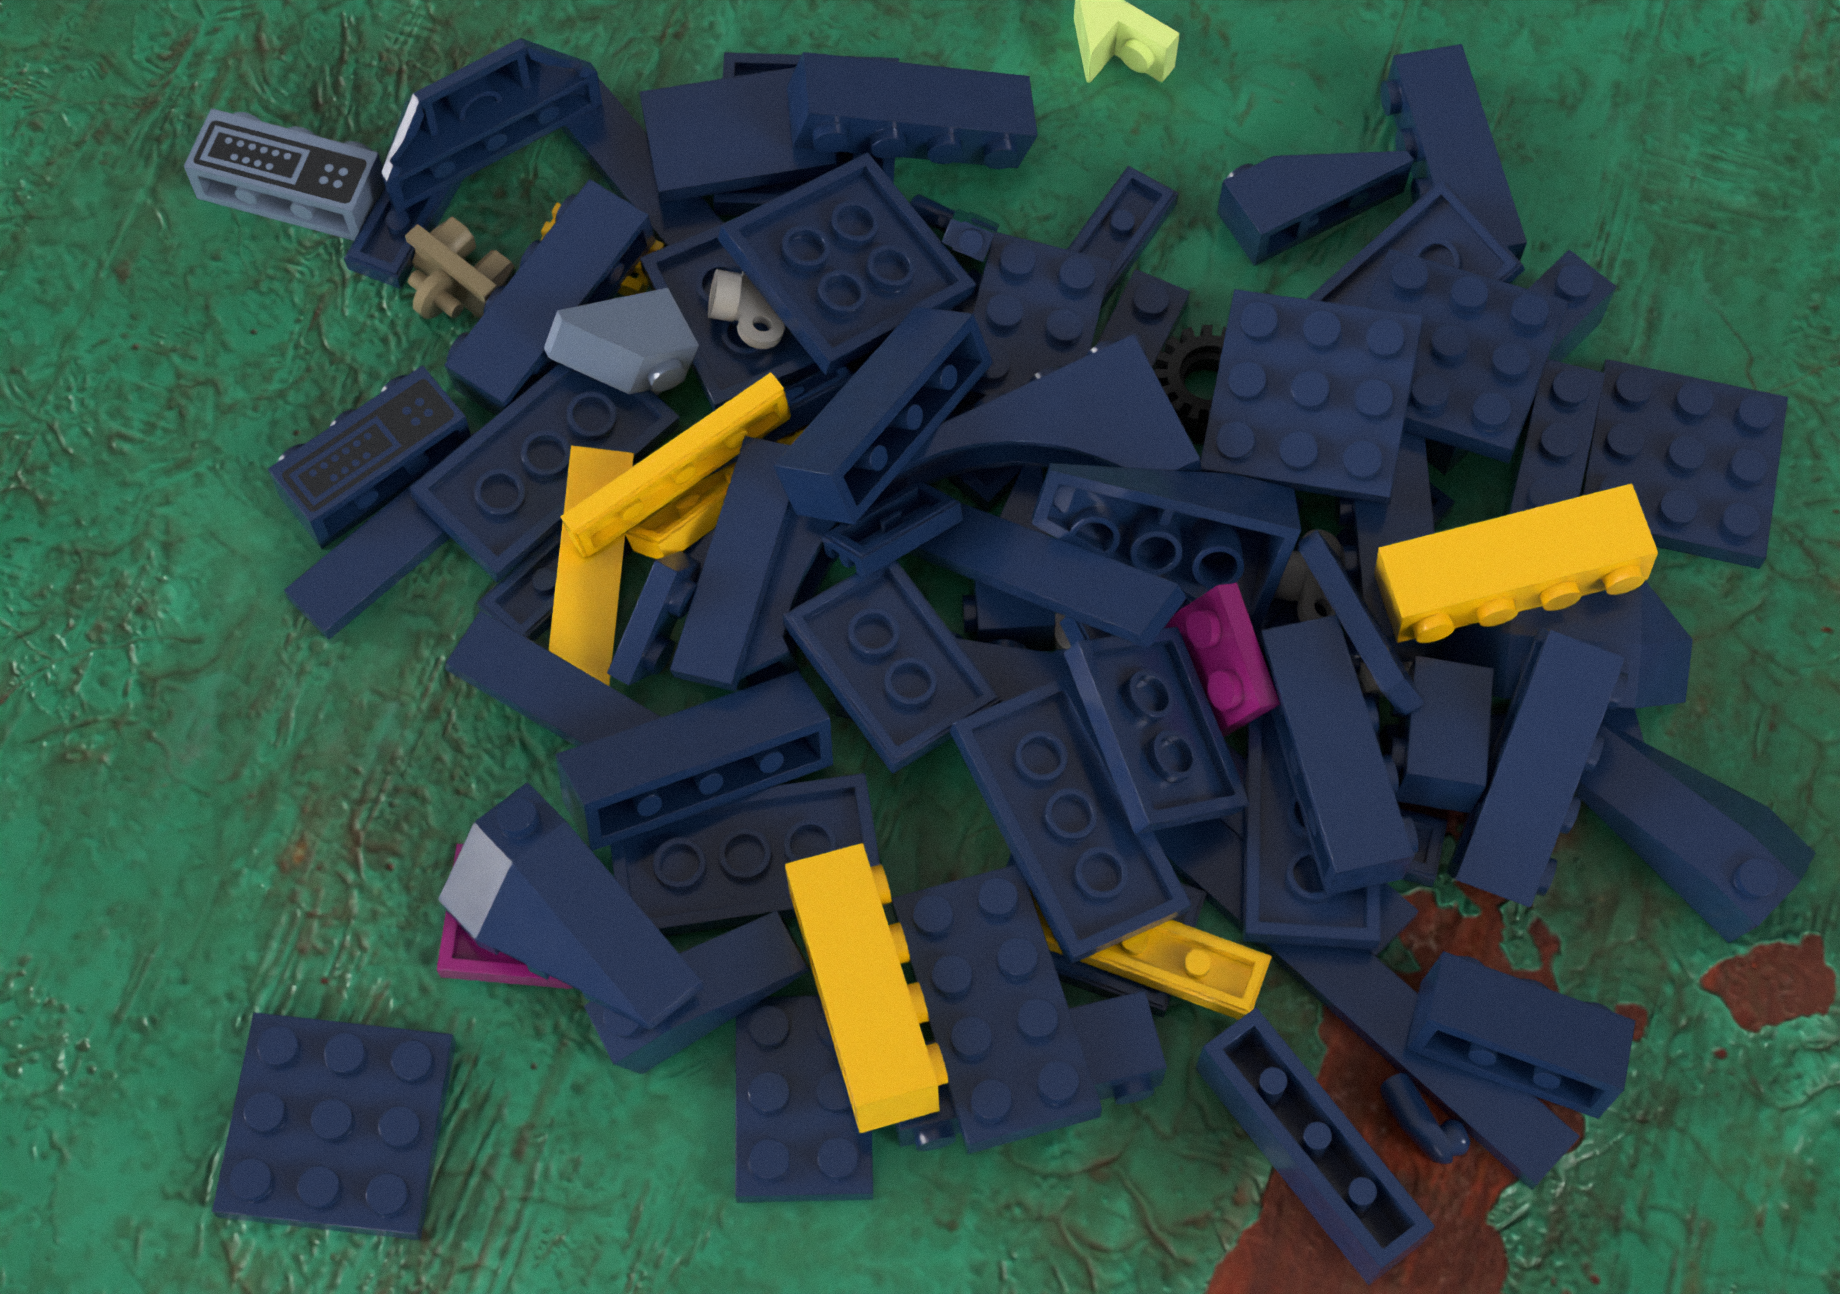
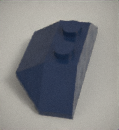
M519 38L413 93L405 101L381 171L392 208L396 213H399L602 106L597 70L590 62Z
M1645 580L1638 588L1623 594L1610 595L1604 590L1584 595L1578 602L1564 609L1546 611L1541 606L1521 611L1512 620L1501 625L1483 627L1478 622L1455 628L1449 636L1443 639L1436 658L1494 668L1492 696L1512 699L1538 628L1551 629L1626 657L1621 672L1628 674V682L1618 707L1636 709L1686 702L1693 639Z

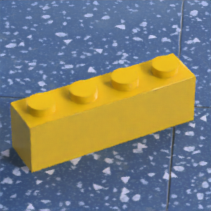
M1631 483L1379 547L1374 576L1397 643L1415 638L1419 643H1430L1449 636L1458 627L1478 622L1483 627H1493L1512 620L1521 611L1541 606L1546 611H1556L1575 604L1584 595L1604 590L1610 595L1632 591L1649 578L1658 555V550Z
M863 843L786 863L785 869L790 898L859 1133L940 1111L938 1086L948 1083L947 1071L938 1043L926 1045L919 1024L929 1022L928 1011L919 982L907 984L901 964L910 962V955L900 922L888 925L882 905L892 903L882 864L870 867Z

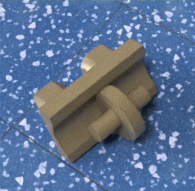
M453 216L430 233L417 224L405 235L406 242L415 248L412 263L417 270L408 279V284L417 290L413 299V309L424 319L437 317L443 311L451 318H456L461 314L464 307L480 319L484 315L485 304L492 292L499 286H506L516 274L513 263L497 250H491L474 267L466 262L464 259L476 248L475 238L469 229Z

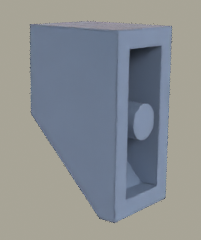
M663 288L557 310L544 350L548 358L622 392L634 394L651 389L666 391L684 382L699 344L669 289Z

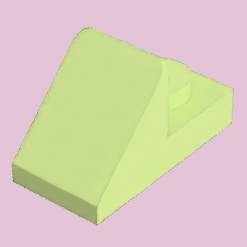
M1075 0L1074 23L1085 78L1088 83L1092 82L1113 55L1121 58L1130 69L1139 73H1146L1161 83L1175 68L1179 32L1125 0Z

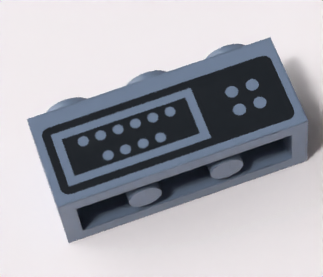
M213 108L210 109L184 164L197 199L353 241L385 188L381 174L383 166L379 153L371 150L364 144L355 141L341 143L318 137L313 132L302 127L292 126L285 128L262 122L259 118L246 112H235L232 114Z

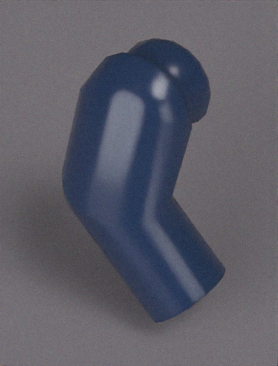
M1396 1074L1383 1082L1379 1092L1399 1127L1431 1162L1448 1164L1453 1162L1454 1156L1467 1153L1470 1147V1140L1462 1123L1456 1119H1448L1439 1125L1408 1074Z

